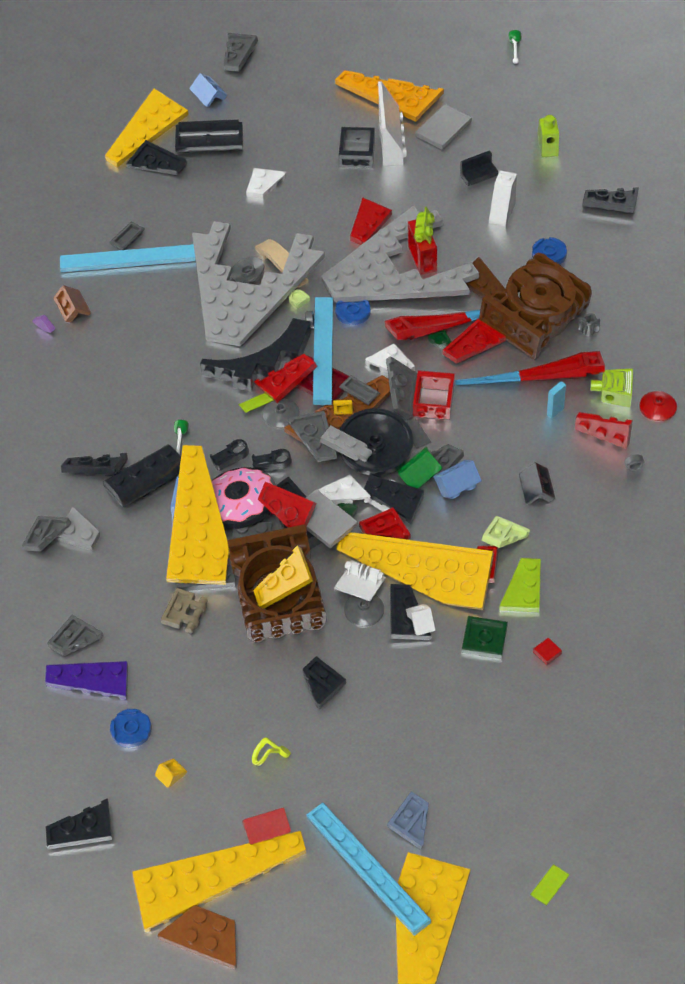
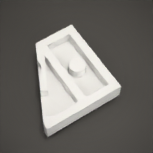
M395 344L365 359L367 366H371V364L377 366L384 373H388L386 359L390 356L415 371V366Z

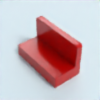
M284 807L242 820L243 828L246 830L248 841L251 845L291 832Z

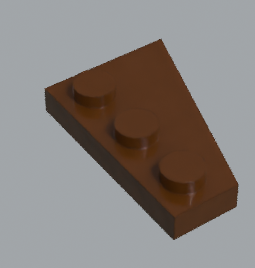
M480 257L472 262L479 272V278L466 283L469 290L482 298L486 294L491 296L495 291L505 290Z

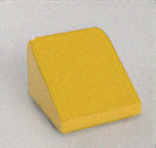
M352 400L333 401L335 415L353 414Z
M173 758L159 764L155 776L169 788L187 773V770Z

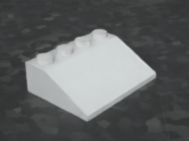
M382 81L378 82L383 166L403 165V158L406 157V147H403L405 146V135H401L404 134V124H400V122H403V113L399 112V105Z

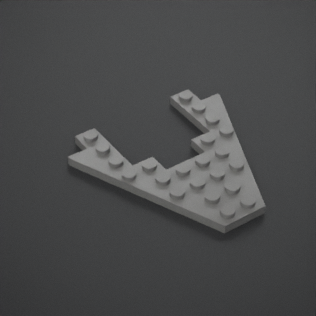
M412 206L321 275V279L330 296L333 297V301L337 303L338 301L355 302L363 300L469 295L470 291L466 283L478 279L479 272L473 263L470 262L422 279L416 269L399 274L389 257L403 252L402 246L398 241L408 238V221L416 220V216L419 214L415 206ZM430 211L435 218L433 229L444 225L438 211Z
M213 221L209 234L193 232L206 340L242 346L324 259V251L311 249L314 241L313 235L296 233L282 274L265 272L261 284L254 285L229 281L232 267L218 265L231 229L230 223Z

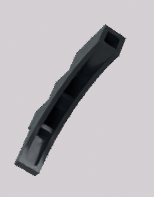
M293 318L280 338L270 346L254 354L228 360L202 358L200 362L201 375L208 378L232 381L234 388L252 391L255 384L253 381L257 379L258 375L267 377L269 372L279 370L281 362L288 363L304 353L311 334L310 321Z

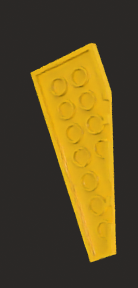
M183 445L166 580L171 583L226 585L229 561L227 537L202 446Z
M352 532L348 533L338 542V552L366 566L380 569L384 575L404 585H411L412 589L444 605L477 610L484 609L494 555L493 551Z
M410 852L407 853L398 884L431 919V923L414 936L396 917L398 984L437 983L470 876V869Z

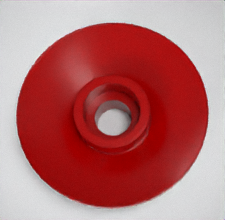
M652 391L641 398L639 408L646 418L653 421H665L675 415L677 403L666 392Z

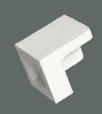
M421 604L406 609L407 617L412 620L417 636L435 631L432 612L429 606Z

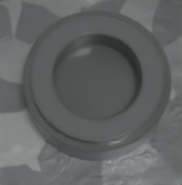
M306 311L305 320L310 321L311 329H314L313 311Z
M639 454L629 456L624 461L626 469L630 471L640 469L645 463L643 456Z

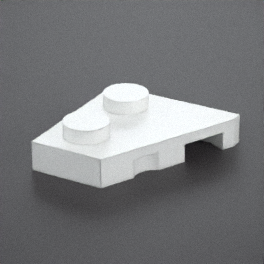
M254 168L246 191L247 197L265 198L270 191L277 187V183L281 179H286V172Z
M351 475L318 489L336 505L339 503L353 504V500L364 499V503L370 502L371 496Z

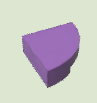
M46 315L38 316L32 320L36 326L45 332L51 333L56 329Z

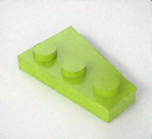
M520 559L501 601L499 611L539 613L541 559Z

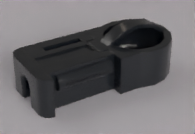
M234 440L226 445V449L213 456L210 454L211 461L218 471L248 456L249 449L244 440ZM238 446L245 447L239 453L233 452V450Z
M278 449L271 451L270 454L259 456L252 455L253 468L265 472L285 469L292 463L290 452L287 449ZM280 456L288 457L283 462L276 461V459Z

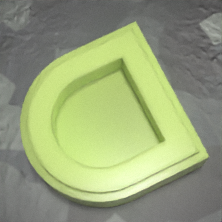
M294 290L289 295V303L296 310L310 301V296L302 290Z

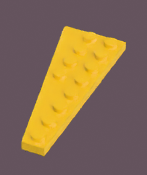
M301 831L281 835L252 845L247 843L132 871L145 933L150 932L151 928L161 923L166 924L170 922L169 919L181 913L184 914L194 905L206 904L232 891V888L242 883L246 884L250 882V879L262 873L264 875L270 872V869L282 863L286 864L306 854Z

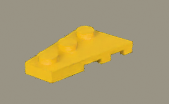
M298 545L292 550L294 553L288 559H284L280 563L281 566L274 573H270L253 590L260 608L264 609L313 582L302 549Z

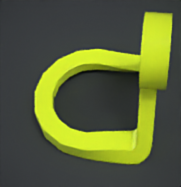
M265 737L254 749L252 763L260 766L270 753H279L281 756L288 758L291 752L286 747H279L269 738ZM266 743L271 745L273 748L267 750L264 756L257 761L258 754Z

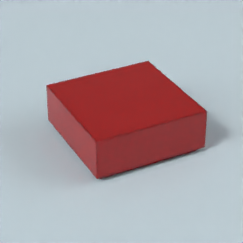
M547 638L533 648V653L548 665L562 654V650L550 638Z

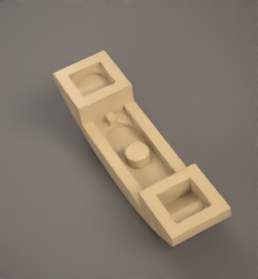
M268 239L255 246L257 252L264 259L268 258L281 273L283 272L289 255L286 249L272 239ZM307 277L295 289L307 284Z

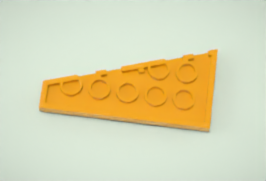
M344 70L335 79L336 85L378 105V82L382 81L399 105V112H402L404 117L415 122L444 94L443 88L435 90L430 89V86L427 85L419 87L414 86L411 82L389 78L387 81L380 79L379 76L371 78L364 76L363 73Z

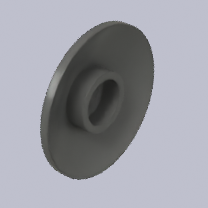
M258 257L241 259L232 267L231 277L235 282H252L263 273L264 263Z
M283 398L278 403L275 401L267 403L263 408L262 416L265 423L269 426L282 429L289 425L288 418L299 416V408L293 401Z
M352 595L345 603L344 612L346 618L352 624L367 627L380 621L384 614V605L382 600L374 595L371 601Z

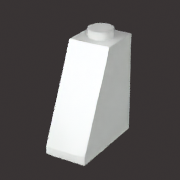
M500 170L495 181L489 224L506 227L516 203L517 174Z

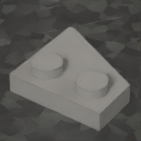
M72 507L67 515L71 524L57 536V540L93 550L100 537V532Z

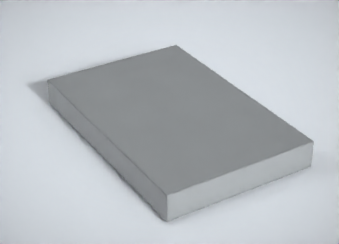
M444 104L415 132V136L443 150L472 122V117Z
M317 489L306 497V499L317 503L306 530L330 549L358 526V521Z

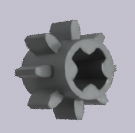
M589 313L585 314L583 318L579 317L578 330H582L583 335L593 336L595 331L599 332L600 319H597L595 314Z

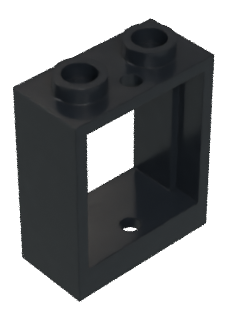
M341 127L339 167L373 168L375 128ZM345 141H368L369 151H344Z

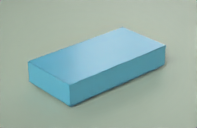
M562 381L548 392L547 416L551 419L564 409L566 384Z

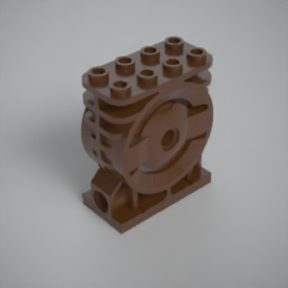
M536 253L533 259L531 258L527 261L526 265L512 273L504 291H495L491 296L486 294L482 298L479 320L506 336V341L536 360L540 356V351L550 342V338L561 334L567 328L569 322L573 321L576 316L580 315L589 306L592 295L591 286L563 268L560 264L548 258L545 254Z
M305 524L227 540L232 571L234 575L239 577L238 595L248 640L261 642L270 637L280 638L285 634H300L304 630H319L323 628V625L326 623V611L314 568L309 561L311 554ZM298 545L302 549L313 582L264 609L260 608L253 591L255 584L259 580L258 586L270 573H274L281 566L280 563L294 553L292 550Z

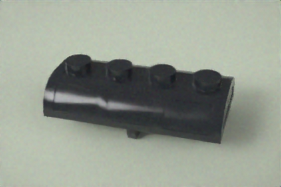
M239 119L179 122L176 125V153L243 150V124L239 122Z
M167 444L104 480L103 485L124 507L150 491L154 492L157 487L178 476L181 456L171 445Z

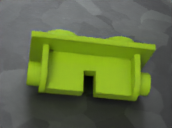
M427 206L424 212H420L416 216L417 228H415L414 238L417 242L427 240L431 244L435 218Z

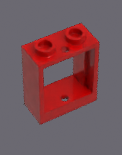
M416 220L408 221V248L419 274L424 275L437 272V246L433 236L431 244L427 240L417 242L414 238L415 228H417Z
M418 370L413 400V416L450 420L455 373ZM422 388L448 390L446 405L420 403Z

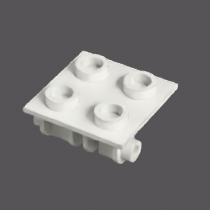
M351 560L346 562L345 568L347 570L334 589L371 601L386 577H384V573L380 569L378 570L367 566L365 569V564L360 566V563Z

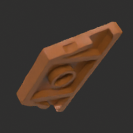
M194 905L158 934V940L229 968L236 969L235 920Z

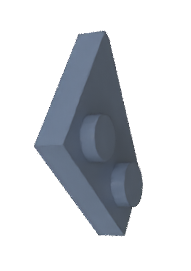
M411 791L392 816L387 827L421 850L424 845L429 803Z

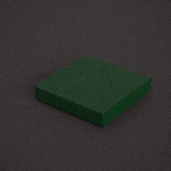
M468 616L461 653L502 659L508 622Z

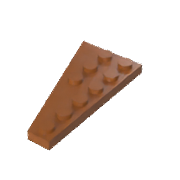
M381 375L366 383L380 392L369 405L348 393L341 400H352L353 414L364 409L378 408L391 395L389 379ZM333 402L332 405H325L315 411H324L328 426L330 427L331 425L338 430L344 421L352 415H335ZM290 425L284 427L285 433L302 442Z

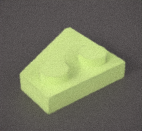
M495 516L483 534L481 541L501 548L527 538L530 529Z

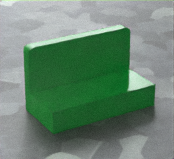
M426 446L397 471L408 486L419 488L440 471L442 466Z

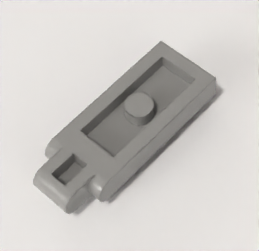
M331 425L320 440L321 443L355 461L360 459L366 462L372 454V451L368 449L365 443Z

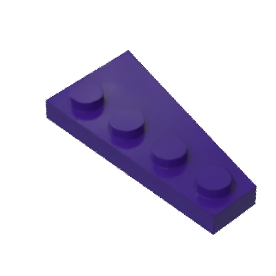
M127 661L46 665V687L69 691L75 689L81 690L82 693L90 694L93 692L105 697L116 696L122 700H127Z

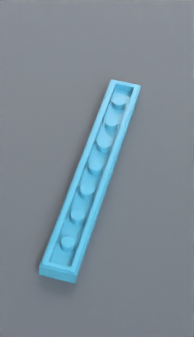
M194 244L61 255L60 270L62 273L196 261Z
M315 297L314 362L317 367L314 369L313 405H332L333 297Z
M323 802L306 814L307 819L414 936L431 923V919Z

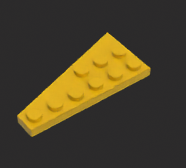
M153 88L105 154L106 160L118 168L134 155L145 140L152 143L189 115L188 110Z

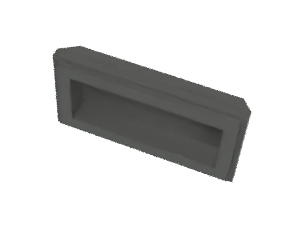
M131 221L109 243L120 250H125L143 233L145 228Z
M352 375L339 386L343 391L367 405L380 394V392Z

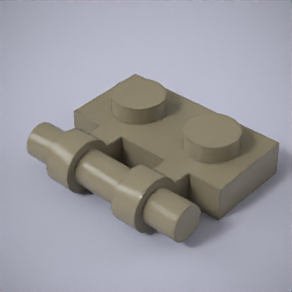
M176 588L161 617V624L180 629L182 624L185 623L187 624L185 631L192 633L194 628H197L199 625V618L207 608L208 599L201 597L199 602L195 601V593ZM189 609L194 610L192 616L187 615Z

